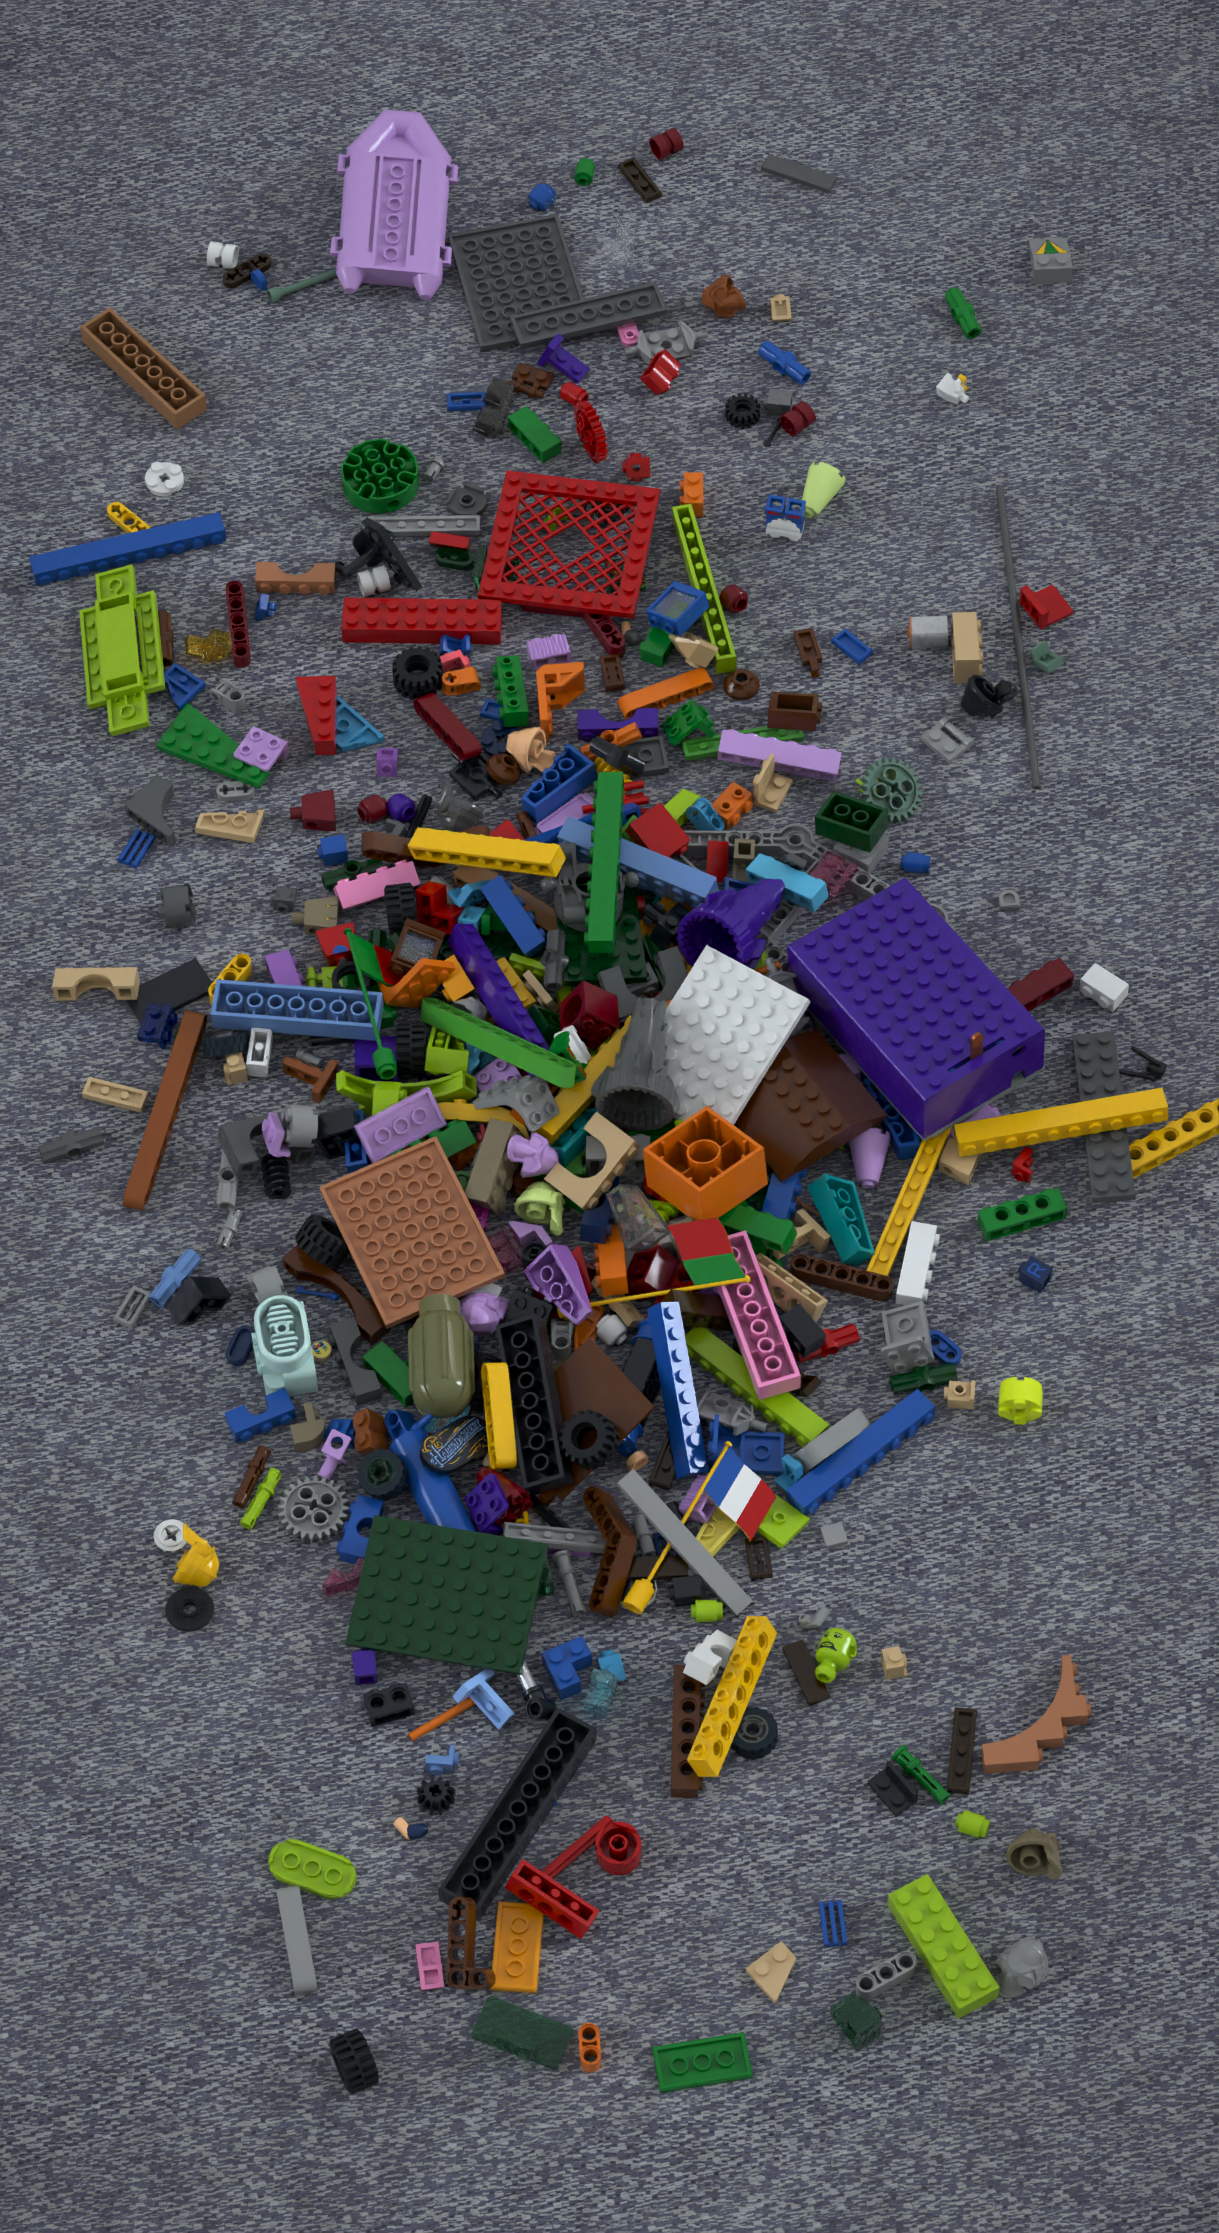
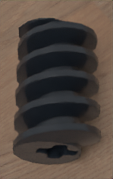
M270 1153L266 1154L261 1159L264 1192L271 1199H285L292 1192L290 1189L291 1183L289 1182L287 1157H275Z

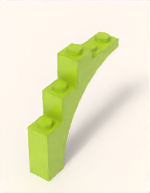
M343 1070L336 1073L337 1092L359 1103V1110H363L365 1114L372 1116L373 1089L376 1081L357 1077ZM463 1070L435 1080L401 1083V1090H405V1098L425 1087L430 1088L437 1103H454V1099H465L468 1101L477 1096L476 1077Z

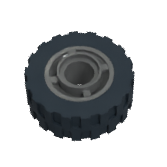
M746 1707L731 1743V1748L736 1751L737 1755H741L745 1759H761L765 1755H769L776 1747L778 1742L777 1722L773 1715L769 1714L765 1709ZM751 1731H756V1732H758V1733L755 1734V1735H750V1734H748V1733L751 1732Z

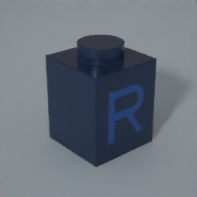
M1031 1256L1027 1262L1023 1261L1018 1269L1019 1282L1041 1294L1052 1279L1053 1268Z

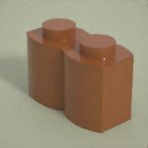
M368 1408L356 1412L353 1418V1427L356 1432L354 1438L355 1449L364 1456L370 1454L373 1450L388 1449V1442L385 1437V1418Z

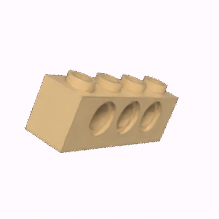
M759 1253L755 1255L772 1301L784 1312L801 1303L805 1311L817 1322L828 1300L764 1254Z

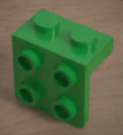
M691 699L684 703L672 716L666 718L662 726L669 742L673 746H676L697 727L709 738L716 734L713 728L715 724L708 716L710 713L704 705L699 706Z

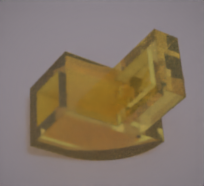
M212 629L206 638L187 635L185 638L186 655L201 658V663L219 662L226 658L232 649L231 633Z

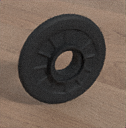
M185 1587L177 1590L169 1597L165 1607V1614L169 1623L176 1629L187 1632L196 1631L206 1626L214 1613V1603L210 1595L196 1587ZM187 1605L196 1607V1610L190 1614L183 1611Z

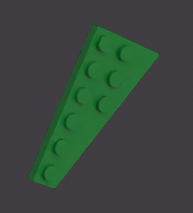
M189 703L185 704L156 744L158 750L259 789L270 775L269 771L264 772L257 766H251L236 759L234 752L239 745Z

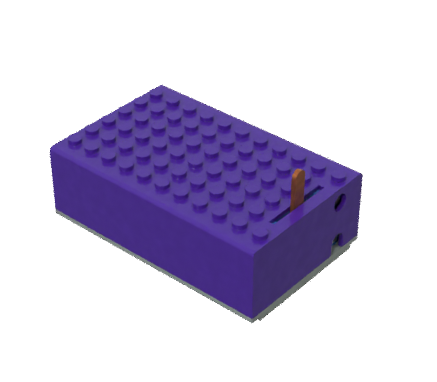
M906 878L894 883L787 947L788 972L796 974V977H793V982L797 993L810 1000L807 1010L923 1141L930 1137L933 1139L953 1127L954 1124H958L978 1112L987 1103H993L1033 1079L1035 1074L1043 1070L1045 1029Z

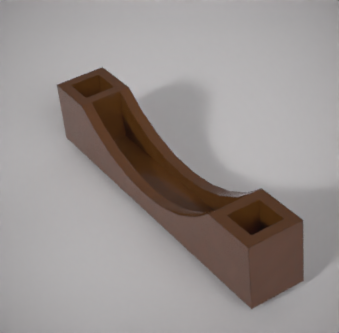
M296 1245L282 1257L283 1268L298 1281L321 1284L338 1293L352 1310L361 1336L372 1346L391 1330V1327L386 1328L374 1302L369 1298L363 1297L355 1285L348 1284L340 1272L336 1273L331 1267L315 1261L299 1245Z

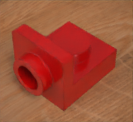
M1025 1146L1013 1162L1011 1174L1016 1180L1020 1182L1025 1181L1029 1184L1033 1173L1030 1167L1034 1159H1032L1033 1149Z

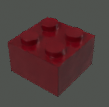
M660 1245L634 1253L627 1269L629 1292L627 1295L633 1296L667 1290L668 1282L676 1271L675 1267L678 1259ZM654 1297L636 1299L635 1301L641 1302V1301L648 1300V1299H651V1298H654Z

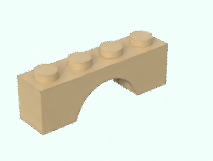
M137 967L55 968L52 989L56 1001L77 1000L83 992L93 988L108 989L114 993L117 1000H137L140 978Z

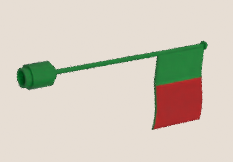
M346 928L344 934L348 938L379 1048L372 1055L375 1069L381 1079H391L396 1075L397 1065L393 1051L382 1047L362 973L389 987L395 986L404 976L396 975L392 971L387 970L393 952L362 939L352 933L350 928Z

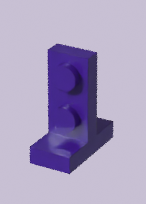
M557 334L546 347L537 364L544 367L549 362L578 384L590 368L560 346L564 337Z

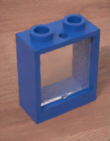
M674 581L646 610L652 627L681 637L709 608V603L705 592Z

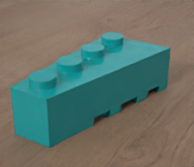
M827 1174L821 1175L808 1185L807 1188L842 1263L860 1266L872 1257L875 1252L855 1183Z

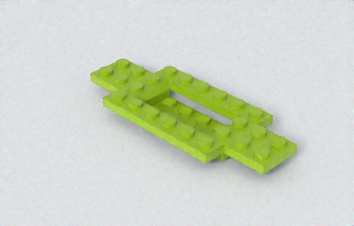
M132 564L95 574L97 592L95 606L79 610L87 705L90 709L107 705L111 736L149 727L147 694L166 689L156 593L152 590L137 595L135 568ZM135 613H137L142 672L139 665Z

